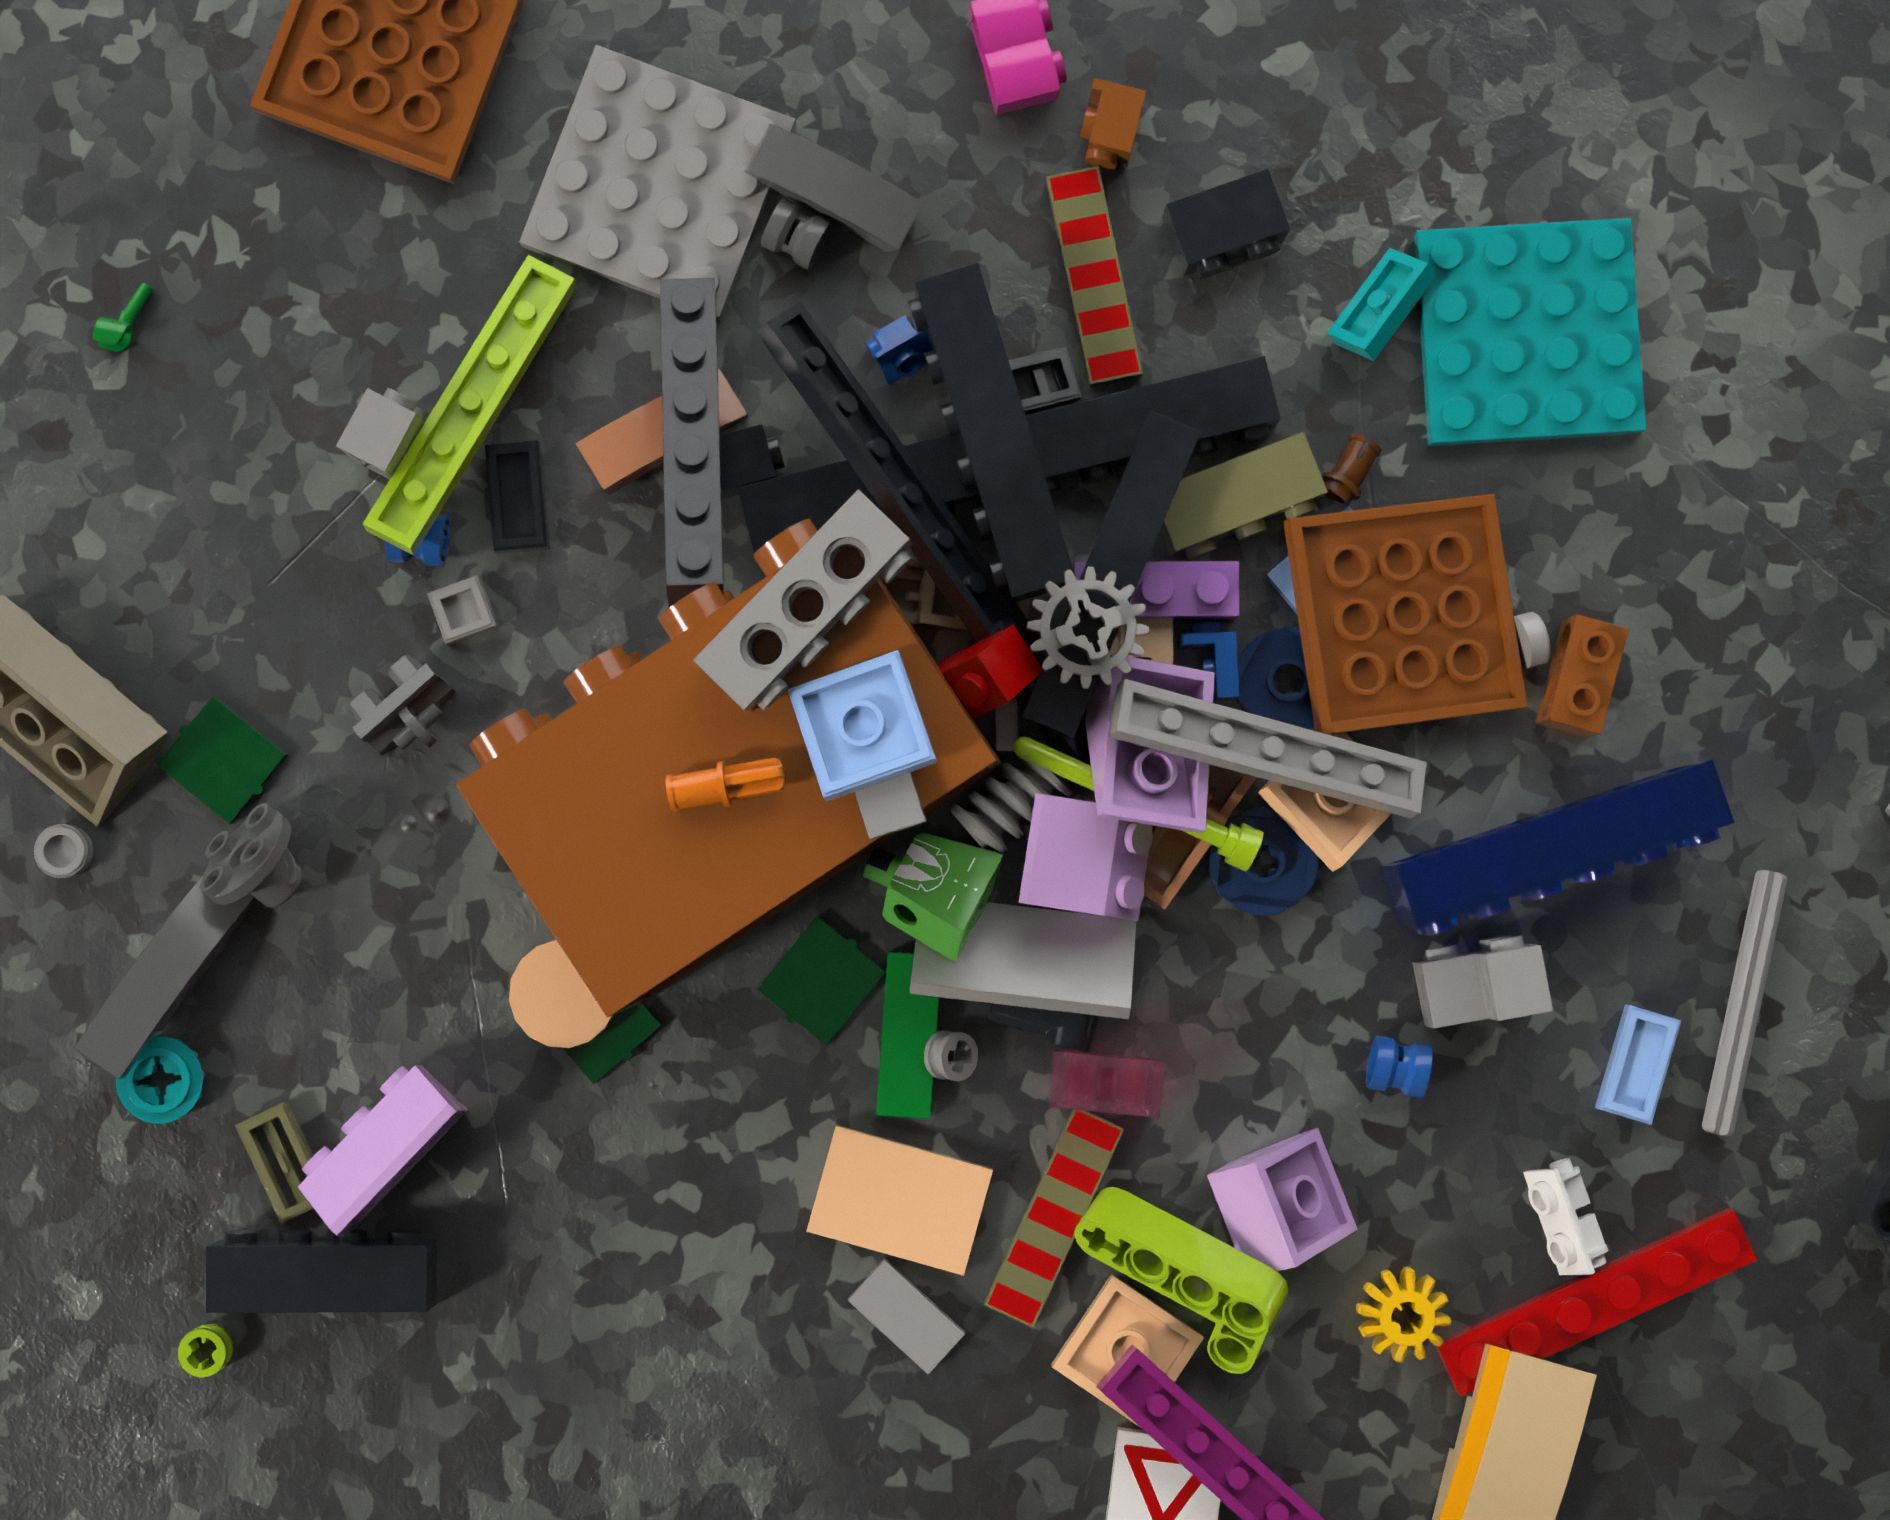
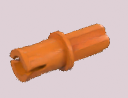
M778 758L726 766L724 761H719L716 768L678 775L670 774L666 775L665 778L667 797L673 812L723 802L724 807H731L732 800L777 793L785 789V774L782 763Z

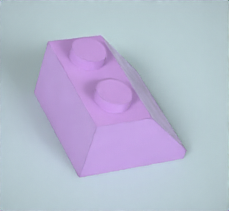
M1035 793L1019 903L1138 921L1140 906L1144 897V880L1149 849L1153 839V825L1100 817L1097 815L1096 802Z
M1318 1128L1239 1157L1207 1175L1234 1248L1272 1267L1276 1271L1295 1268L1358 1230Z

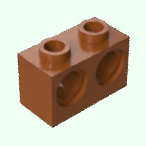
M1578 614L1562 620L1535 724L1585 738L1602 733L1629 628Z

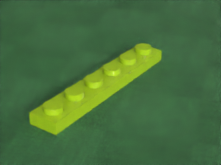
M530 255L526 257L364 520L363 526L367 532L414 556L576 290L575 278Z

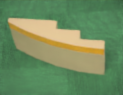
M1485 1343L1472 1397L1467 1396L1455 1448H1449L1432 1520H1555L1576 1455L1597 1375Z

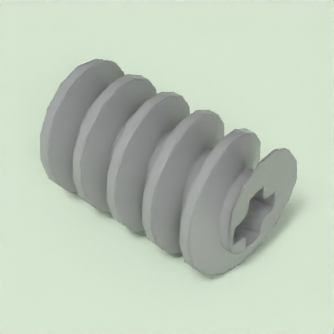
M1018 757L1021 769L1007 762L1000 766L1005 780L1004 783L990 776L983 780L988 793L987 798L973 790L967 794L972 808L970 812L956 804L950 810L981 848L986 849L989 845L1003 853L1007 850V846L1002 833L1006 831L1018 839L1024 835L1018 819L1023 817L1031 822L1035 793L1053 796L1051 791L1056 789L1070 796L1073 794V790L1068 780Z

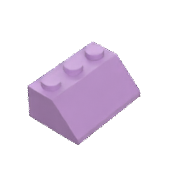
M415 1065L410 1071L404 1066L396 1070L380 1088V1091L386 1096L371 1111L365 1106L361 1107L341 1128L347 1136L331 1152L324 1146L302 1168L307 1177L298 1188L328 1228L336 1235L354 1230L468 1111L422 1065Z

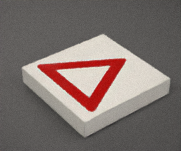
M1125 1427L1117 1428L1106 1520H1218L1219 1498L1144 1430Z

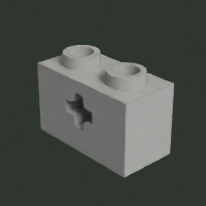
M367 388L336 447L359 464L390 480L424 425V418L427 412L417 407L416 402L393 389L387 388L382 396Z

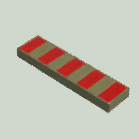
M1099 166L1046 176L1049 200L1089 388L1142 377L1143 372Z
M1076 1105L1073 1106L985 1298L984 1306L1034 1328L1075 1239V1228L1091 1204L1123 1134V1127Z

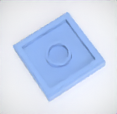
M898 650L787 689L823 798L826 802L937 763L910 680Z

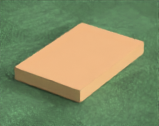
M836 1124L806 1232L964 1276L993 1168Z

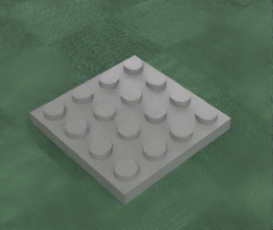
M595 45L519 243L523 248L659 299L660 279L715 278L717 320L721 321L772 190L771 187L744 171L769 124L777 125L794 133L797 125L796 119Z

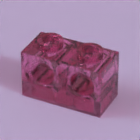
M1052 1048L1047 1103L1049 1107L1160 1118L1165 1062L1157 1058L1096 1052L1086 1053L1076 1050Z

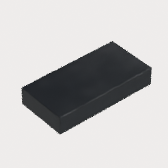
M539 440L485 445L494 552L501 554L550 549L541 443Z

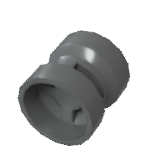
M783 198L776 206L766 225L760 245L775 254L783 251L791 255L794 264L809 271L823 251L833 223L820 215L810 217L801 212L798 204Z

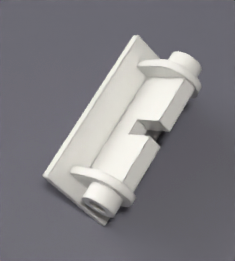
M1565 1158L1549 1164L1550 1169L1527 1170L1523 1172L1529 1188V1201L1533 1209L1538 1213L1547 1238L1548 1254L1556 1265L1559 1275H1591L1595 1273L1594 1268L1607 1263L1604 1253L1608 1251V1247L1603 1239L1595 1213L1577 1217L1575 1210L1591 1203L1579 1167H1573L1570 1158Z

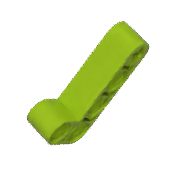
M1117 1187L1102 1189L1075 1228L1074 1236L1077 1244L1088 1255L1215 1322V1327L1208 1341L1207 1351L1212 1361L1218 1367L1233 1374H1242L1252 1368L1268 1340L1288 1296L1289 1288L1287 1282L1279 1272Z

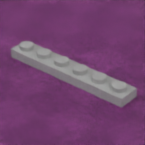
M1124 679L1117 684L1109 737L1410 819L1421 813L1427 763L1425 761L1132 680Z

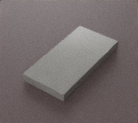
M987 902L956 962L946 958L916 939L909 994L1129 1019L1132 1000L1136 921L1101 915Z

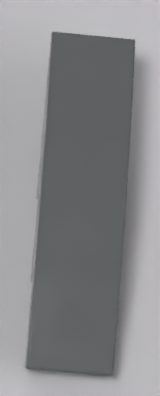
M202 876L139 955L73 1049L116 1078H125L154 1034L164 1029L190 988L200 983L256 898L247 894L231 904L218 905L200 890L199 886L203 879Z

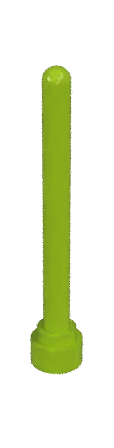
M1020 737L1015 741L1013 749L1018 757L1094 791L1090 765L1029 737ZM1207 818L1206 830L1203 833L1181 830L1218 847L1217 853L1225 856V863L1245 872L1253 863L1264 836L1263 831L1245 823H1242L1240 827L1232 823L1225 827Z

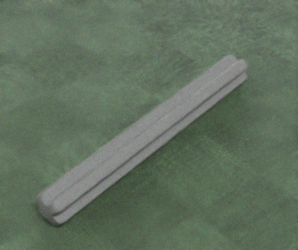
M1759 870L1754 877L1702 1127L1707 1132L1722 1136H1732L1738 1117L1788 881L1787 876L1778 872Z

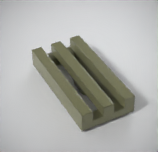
M289 1101L280 1103L235 1125L281 1224L313 1209V1206L298 1188L302 1181L273 1119L279 1117L303 1168L314 1155ZM260 1125L298 1203L292 1207H289L254 1131V1128Z

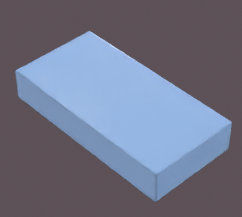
M1625 1004L1595 1108L1652 1125L1681 1020Z

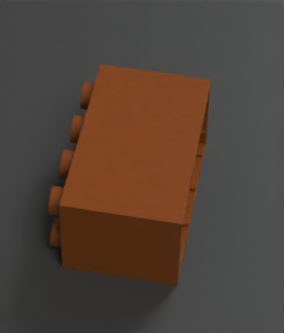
M805 519L789 527L755 552L753 557L766 577L734 598L730 591L724 592L723 595L716 582H712L693 591L668 608L658 620L671 641L644 659L639 652L627 655L622 646L618 645L597 655L576 669L563 682L576 701V704L552 719L548 712L533 718L526 708L521 709L487 728L469 744L482 767L455 785L607 1018L646 1001L874 850L875 847L880 846L904 830L869 839L855 792L826 802L823 798L787 689L898 650L937 759V763L911 772L924 815H927L1003 764L975 720L971 718L941 673L937 663L881 578L864 594L870 600V603L862 613L847 626L839 620L824 636L829 642L828 647L807 668L798 663L782 679L788 685V688L765 711L758 705L751 712L743 710L693 661L817 533L818 530L811 519ZM856 548L842 550L834 560V571L842 579L857 577L865 566L864 554ZM806 590L795 598L793 612L799 621L810 622L820 616L824 606L821 594L815 590ZM766 632L759 635L752 647L755 660L762 665L775 662L782 652L781 639L774 632ZM778 758L782 763L785 774V789L781 792L732 800L731 807H724L723 802L680 809L677 812H673L670 808L666 791V775H678L716 768L719 761H724L726 766Z

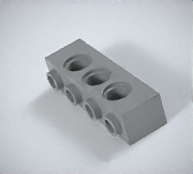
M858 489L693 661L743 710L751 712L758 705L765 711L788 688V685L782 679L798 663L807 668L828 647L829 642L824 636L839 620L845 626L849 625L868 606L870 600L864 594L880 578L888 584L908 565L912 558L906 551L913 543ZM847 548H856L862 551L865 557L863 571L852 579L839 578L834 571L836 556ZM806 590L819 592L824 602L820 616L810 622L799 621L793 612L795 598ZM766 632H774L780 637L782 642L781 655L771 664H759L752 653L753 643L759 635Z

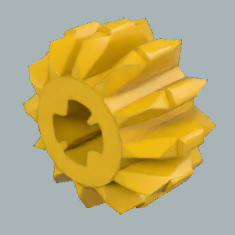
M1403 1267L1399 1283H1397L1392 1272L1385 1269L1381 1271V1279L1385 1285L1383 1289L1379 1290L1370 1282H1367L1363 1287L1366 1293L1374 1298L1373 1303H1357L1356 1311L1363 1316L1373 1318L1363 1322L1358 1327L1359 1332L1363 1337L1376 1335L1371 1348L1379 1355L1387 1351L1391 1346L1392 1358L1396 1362H1403L1407 1354V1348L1410 1346L1415 1357L1418 1360L1426 1358V1350L1422 1344L1423 1341L1428 1339L1437 1347H1440L1443 1343L1441 1336L1433 1331L1434 1326L1446 1327L1451 1324V1318L1448 1315L1435 1312L1448 1303V1297L1443 1292L1430 1294L1434 1288L1435 1280L1428 1274L1421 1277L1415 1283V1271L1411 1267ZM1406 1302V1305L1415 1314L1411 1322L1405 1318L1404 1320L1407 1325L1400 1326L1391 1315L1395 1307L1402 1311L1400 1304Z

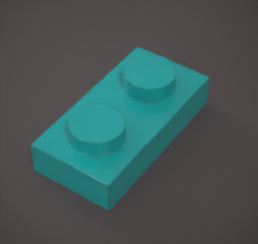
M1389 248L1327 334L1336 345L1374 361L1435 279L1436 273L1428 263Z

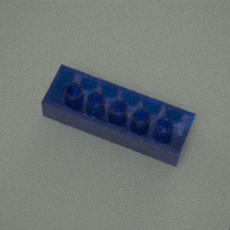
M1712 759L1685 764L1380 866L1379 868L1399 927L1416 929L1418 935L1427 934V936L1459 926L1456 918L1458 915L1468 913L1469 918L1476 916L1484 918L1511 909L1509 898L1519 895L1521 901L1530 898L1534 901L1562 892L1564 889L1561 881L1569 878L1573 884L1581 881L1588 883L1608 877L1616 873L1613 863L1621 861L1623 866L1635 863L1638 866L1668 856L1666 846L1673 844L1674 849L1686 846L1692 848L1721 838L1718 828L1735 822Z

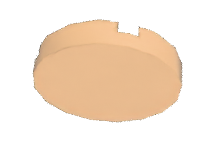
M557 940L536 946L520 960L511 977L509 1002L515 1021L530 1038L546 1046L571 1048L590 1042L607 1028L614 1016L606 1017Z

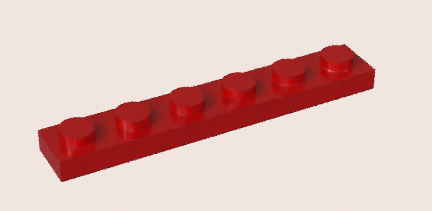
M1726 1208L1594 1269L1595 1273L1591 1275H1581L1443 1339L1440 1347H1435L1456 1393L1461 1397L1474 1391L1485 1343L1544 1359L1756 1261L1757 1258L1735 1211Z

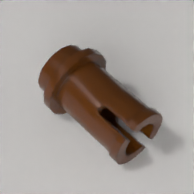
M1351 434L1348 444L1332 471L1324 472L1322 475L1328 491L1325 496L1343 506H1348L1352 500L1360 498L1361 490L1359 487L1374 461L1382 452L1380 446L1371 441L1360 459L1357 458L1360 449L1367 439L1363 435Z

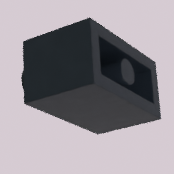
M1269 169L1166 204L1162 216L1183 276L1198 272L1199 278H1206L1221 273L1230 267L1228 261L1247 254L1250 260L1254 261L1278 252L1281 249L1279 243L1284 242L1290 231Z

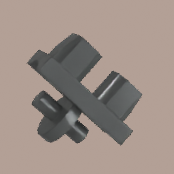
M403 655L390 667L388 673L398 686L395 691L383 700L371 688L361 692L349 703V707L357 721V724L352 729L362 741L368 742L383 756L396 744L404 750L416 738H419L429 748L436 743L438 739L429 727L444 715L438 707L456 692L448 681L428 664L422 665L410 655Z

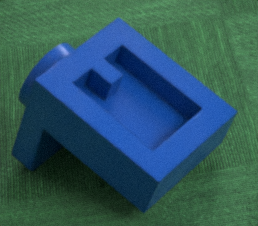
M1222 623L1189 625L1190 634H1181L1177 638L1178 649L1209 648L1210 657L1201 658V670L1215 673L1213 701H1234L1239 697L1236 631L1222 632Z

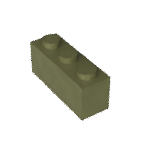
M1304 432L1181 479L1160 529L1171 558L1185 553L1188 561L1194 560L1217 550L1215 541L1235 533L1237 540L1242 541L1268 530L1265 522L1283 514H1285L1287 519L1303 517L1317 511L1316 501L1321 500L1328 491Z

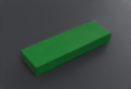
M888 952L876 1115L930 1119L933 1076L926 1069L924 1050L929 1038L937 1031L939 997L909 994L914 954Z

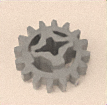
M1088 566L1084 580L1077 581L1075 575L1069 569L1064 572L1065 586L1059 588L1051 581L1045 584L1044 587L1047 594L1051 597L1048 602L1034 599L1032 607L1041 613L1042 617L1041 620H1033L1027 623V630L1038 632L1041 636V639L1030 645L1031 652L1046 651L1048 657L1041 668L1046 672L1056 665L1060 667L1062 672L1059 683L1065 685L1074 674L1080 676L1082 689H1088L1092 676L1098 675L1106 687L1112 684L1110 670L1116 668L1119 672L1127 675L1131 671V667L1125 657L1128 654L1141 657L1145 651L1134 640L1135 636H1143L1149 633V627L1143 624H1136L1135 617L1146 610L1145 604L1130 605L1127 599L1135 589L1132 584L1122 588L1120 591L1113 587L1116 581V573L1113 571L1102 582L1096 580L1094 567ZM1086 591L1103 594L1110 598L1117 606L1104 609L1091 603ZM1066 598L1070 611L1069 617L1065 625L1050 631L1052 614L1058 604ZM1078 604L1081 605L1083 613L1087 614L1090 621L1100 620L1103 625L1096 633L1097 642L1095 646L1098 653L1095 652L1093 644L1089 643L1085 635L1076 637L1073 633V629L1080 623ZM1125 626V637L1122 646L1110 659L1106 645L1110 633ZM1072 647L1083 652L1090 665H1080L1071 662L1060 654L1058 650Z

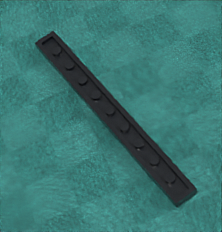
M798 301L756 330V334L884 513L911 540L913 545L910 549L977 643L1014 625L1030 649V645L1041 639L1037 632L1027 630V623L1029 621L1016 603L1011 604L1008 592L997 593L986 560L803 303ZM1046 651L1032 652L1042 667L1048 656ZM1039 675L1016 695L1025 709ZM1086 709L1074 738L1035 723L1053 749L1091 766L1085 725Z

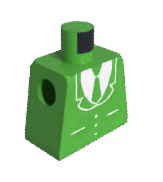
M921 833L915 836L904 858L875 847L867 861L863 877L888 887L882 913L887 922L946 958L956 962L996 887L1003 855L983 848Z

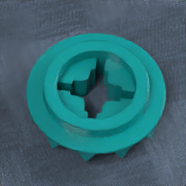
M156 1036L152 1037L127 1076L122 1079L116 1078V1089L123 1106L133 1116L148 1123L164 1124L189 1114V1111L202 1097L201 1091L206 1074L201 1068L198 1053L182 1043L181 1039ZM158 1064H163L165 1073L181 1075V1080H177L174 1084L166 1087V1095L164 1097L160 1094L158 1086L140 1083L141 1079L149 1078L150 1075L157 1073Z

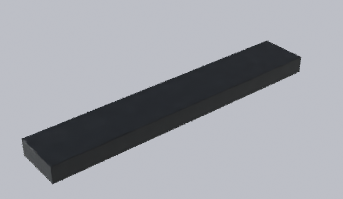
M1150 410L1079 580H1084V575L1089 566L1094 567L1096 580L1103 582L1105 577L1113 571L1116 573V581L1113 587L1120 591L1122 588L1132 584L1136 589L1201 431ZM1086 591L1091 603L1104 609L1117 606L1110 598L1103 594ZM1133 591V593L1131 594V596L1127 599V600L1129 601V603H1130V601H1131V599H1132V596H1133V594H1134V591ZM1078 604L1080 623L1073 629V633L1076 637L1085 635L1089 643L1093 644L1095 652L1098 653L1095 646L1097 642L1096 633L1103 625L1100 620L1090 621L1087 614L1083 613L1081 605ZM1068 608L1060 626L1065 625L1069 617L1070 611ZM1119 629L1111 631L1106 642L1108 651H1110ZM1072 647L1058 650L1060 654L1071 662L1080 665H1090L1083 652ZM1056 665L1052 669L1040 673L1022 717L1074 738L1099 676H1092L1088 689H1082L1080 676L1074 674L1064 685L1059 683L1062 669Z

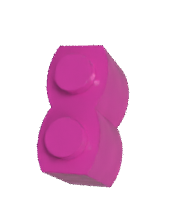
M977 0L970 2V22L996 115L1057 100L1060 93L1059 84L1067 82V76L1060 51L1051 52L1046 38V32L1053 31L1052 18L1047 1Z

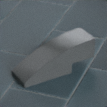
M769 124L744 171L815 215H820L831 221L834 226L842 225L885 252L899 250L923 204L919 199L865 168L774 124Z

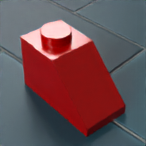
M1014 625L979 641L938 664L941 673L972 719L1008 703L1044 671Z

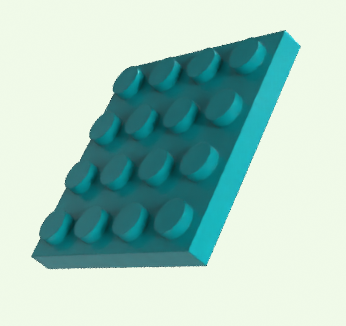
M1631 218L1416 231L1414 234L1415 258L1428 263L1437 275L1418 300L1428 446L1641 434L1646 431Z

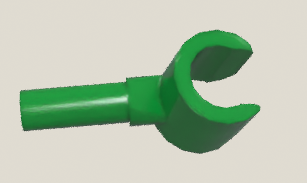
M141 283L126 308L122 310L118 320L103 316L99 317L94 327L93 339L99 342L98 346L100 348L123 352L131 346L133 339L132 325L154 291L152 287Z

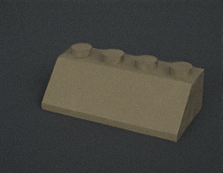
M2 594L0 595V746L93 825L98 827L110 816L153 765L168 732L150 714L142 711L118 691L111 681L100 676L81 660L68 645L61 643L38 624L26 610L19 608Z

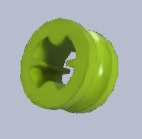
M203 1324L187 1333L181 1340L178 1348V1360L188 1374L198 1378L210 1377L223 1369L231 1360L233 1341L230 1334L223 1327L215 1324ZM198 1337L202 1338L203 1344L209 1340L215 1343L217 1349L211 1354L212 1359L215 1361L214 1364H209V1358L200 1362L195 1357L194 1353L200 1347L196 1340Z

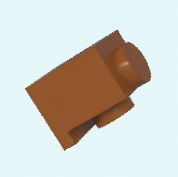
M1094 78L1089 103L1098 105V108L1087 105L1080 138L1089 140L1085 161L1088 164L1099 166L1102 169H1115L1117 164L1128 166L1146 95L1145 90Z

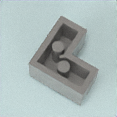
M1504 935L1479 940L1480 950L1459 954L1458 944L1425 950L1427 960L1412 962L1424 1026L1434 1029L1484 1019L1501 1021L1553 1011L1541 945L1524 944L1522 935Z

